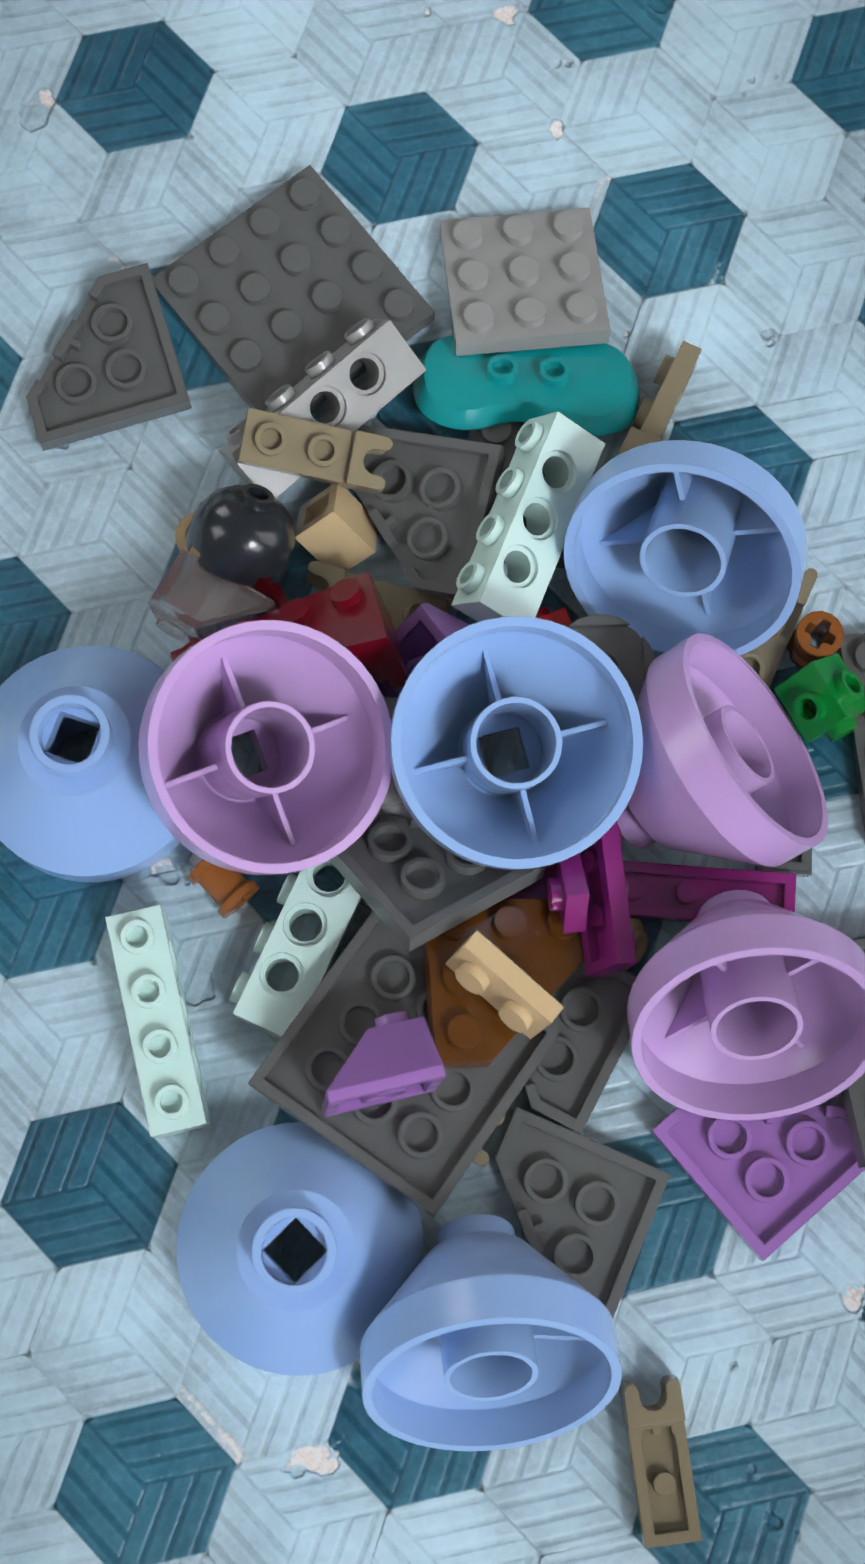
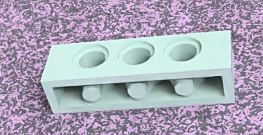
M558 411L529 419L520 428L515 439V446L517 448L511 463L497 481V496L490 513L478 527L476 533L478 542L472 557L458 575L456 581L458 590L451 606L477 622L499 617H536L564 548L566 532L584 488L594 474L604 449V442ZM542 469L545 473V480L543 478ZM523 515L525 516L527 523L526 528L523 523ZM504 561L507 565V576L505 575L503 568Z
M329 860L318 866L300 871L298 876L292 873L287 876L277 898V903L284 905L275 925L269 922L265 923L253 949V952L260 954L252 974L244 971L241 973L229 1001L237 1004L233 1011V1015L236 1018L281 1038L332 968L361 907L362 897L346 879L343 885L333 892L322 891L315 885L314 879L319 870L327 866L335 867ZM302 915H313L322 923L320 934L311 941L297 940L291 934L292 924ZM282 963L291 964L298 970L299 974L296 985L284 992L272 989L268 984V976L272 968Z
M160 905L105 917L150 1136L162 1138L212 1126L168 914Z

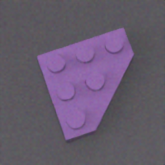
M816 1105L786 1116L748 1121L715 1119L676 1107L650 1130L651 1134L758 1259L762 1261L767 1259L865 1170V1168L859 1169L845 1107Z

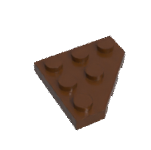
M504 899L423 944L429 1031L444 1068L488 1067L519 1033L509 1028L499 1017L498 1010L481 995L466 990L458 982L455 972L445 964L474 932L478 930L551 996L584 961L581 932L563 933L559 911H550L547 899Z

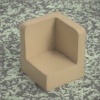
M333 484L299 507L295 539L319 562L342 567L348 571L375 553L378 529L369 516L367 509L346 488Z

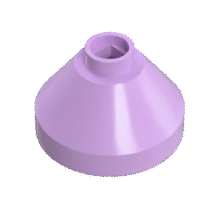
M278 620L244 622L215 632L191 646L178 656L159 678L148 698L140 725L138 750L141 776L148 798L162 823L184 847L198 857L224 869L245 874L266 875L302 871L318 866L346 850L365 832L376 817L385 799L392 776L389 753L391 719L381 691L370 673L348 649L336 640L310 627ZM242 733L251 737L260 761L259 772L248 777H244L239 772L231 752L232 737Z
M704 633L691 635L654 659L649 666L637 702L643 734L642 763L634 792L617 820L622 836L639 849H645L657 842L671 850L770 867L780 866L821 843L827 833L828 813L818 774L788 714L756 671L727 644Z
M732 890L712 897L700 908L697 917L646 963L633 983L628 998L627 1019L632 1055L638 1073L652 1091L665 1101L685 1111L715 1119L748 1121L776 1118L812 1108L831 1099L851 1086L865 1073V953L852 939L842 932L816 920L773 905L755 892Z

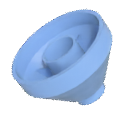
M666 440L641 445L621 453L601 467L590 479L580 496L568 525L564 543V563L570 586L585 612L589 616L598 614L611 615L630 624L628 627L635 630L641 638L644 637L652 648L654 657L657 658L697 633L711 635L727 644L739 655H743L758 648L773 637L786 623L794 610L807 563L808 545L804 523L797 506L784 487L760 465L739 453L714 444L689 440Z
M521 616L499 617L469 625L454 632L432 648L417 664L398 697L392 716L389 736L390 764L397 791L405 808L424 833L448 852L466 861L490 868L508 870L536 868L566 860L582 852L601 838L618 820L634 792L640 773L643 753L642 724L634 695L626 679L607 654L592 641L566 626L548 620ZM513 729L518 733L526 768L494 777L486 769L478 738Z
M76 646L40 656L24 665L0 686V841L24 862L41 872L69 881L106 882L129 877L153 866L180 844L155 812L146 793L139 764L138 742L143 712L153 688L165 672L158 665L135 653L114 647ZM87 730H99L90 755L86 760L77 763L58 756L62 746L72 736Z
M301 1122L283 1123L257 1130L240 1138L216 1156L204 1169L195 1182L181 1214L176 1244L177 1267L183 1293L192 1313L209 1337L222 1349L236 1359L263 1371L281 1375H315L345 1367L360 1359V1345L366 1330L423 1260V1229L420 1214L415 1204ZM295 1218L327 1249V1252L296 1283L264 1250Z
M488 1214L459 1217L440 1229L436 1239L437 1245L427 1253L368 1327L360 1345L362 1399L370 1418L383 1430L402 1440L443 1450H499L524 1446L556 1437L582 1425L603 1410L617 1393L622 1377L615 1326L607 1308L532 1246L516 1237L513 1226L507 1220Z

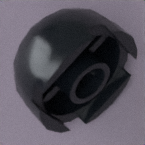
M258 484L233 485L216 489L199 504L192 516L186 534L185 545L188 551H190L193 545L200 553L198 564L223 580L243 586H255L258 578L272 577L270 585L277 583L286 574L295 545V528L289 512L274 497L270 490Z

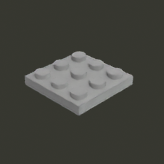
M590 208L440 220V238L456 356L609 343L611 330Z

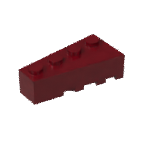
M369 571L353 578L342 579L329 588L302 599L291 600L280 608L235 624L259 620H278L307 626L324 633L348 649L367 669L375 683L388 680L391 688L405 685L408 679L391 617ZM201 639L191 641L184 647L172 651V662L188 648L200 642Z

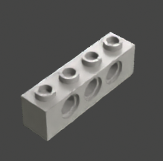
M367 317L357 322L344 334L347 342L333 354L330 351H325L314 358L304 369L308 375L293 388L290 384H286L275 391L265 401L268 407L266 412L355 432L423 374L426 369L391 320L373 319L371 321ZM361 359L366 366L367 376L360 386L355 387L350 380L349 372L352 364L356 360ZM322 392L328 400V410L324 417L315 420L310 412V403L317 393ZM244 419L228 431L225 435L228 443L218 451L245 485H261L270 490L274 497L277 498L301 477L237 463L245 423Z

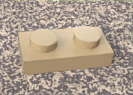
M478 930L445 963L455 972L458 982L466 990L481 995L498 1010L499 1017L509 1028L516 1032L524 1033L529 1039H532L549 1026L564 1008Z

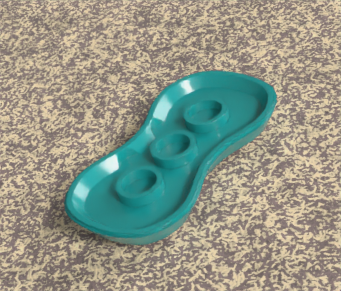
M451 335L439 339L424 351L419 360L426 371L413 381L414 397L421 413L429 420L441 426L457 430H475L509 422H527L529 419L558 411L593 436L599 437L621 431L631 424L636 416L640 401V386L633 366L620 350L606 343L456 356L454 338Z

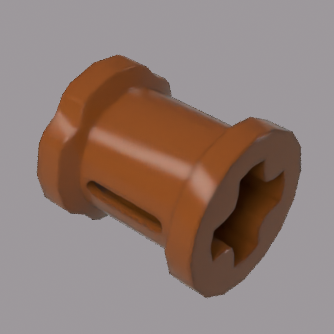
M813 611L805 615L793 631L786 647L790 654V660L799 668H804L812 661L835 654L841 647L844 639L843 627L840 621L831 613ZM811 634H816L820 637L818 649L809 644Z
M204 859L196 865L187 877L193 885L200 884L220 906L218 913L223 919L239 910L259 889V885L254 880L247 881L241 873L216 866Z

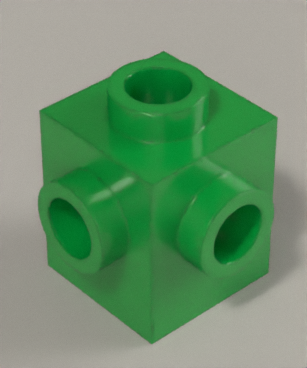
M838 653L812 661L774 688L785 706L793 725L802 734L807 743L827 736L831 743L839 740L859 727L855 718L865 712L863 684L856 674L848 670Z

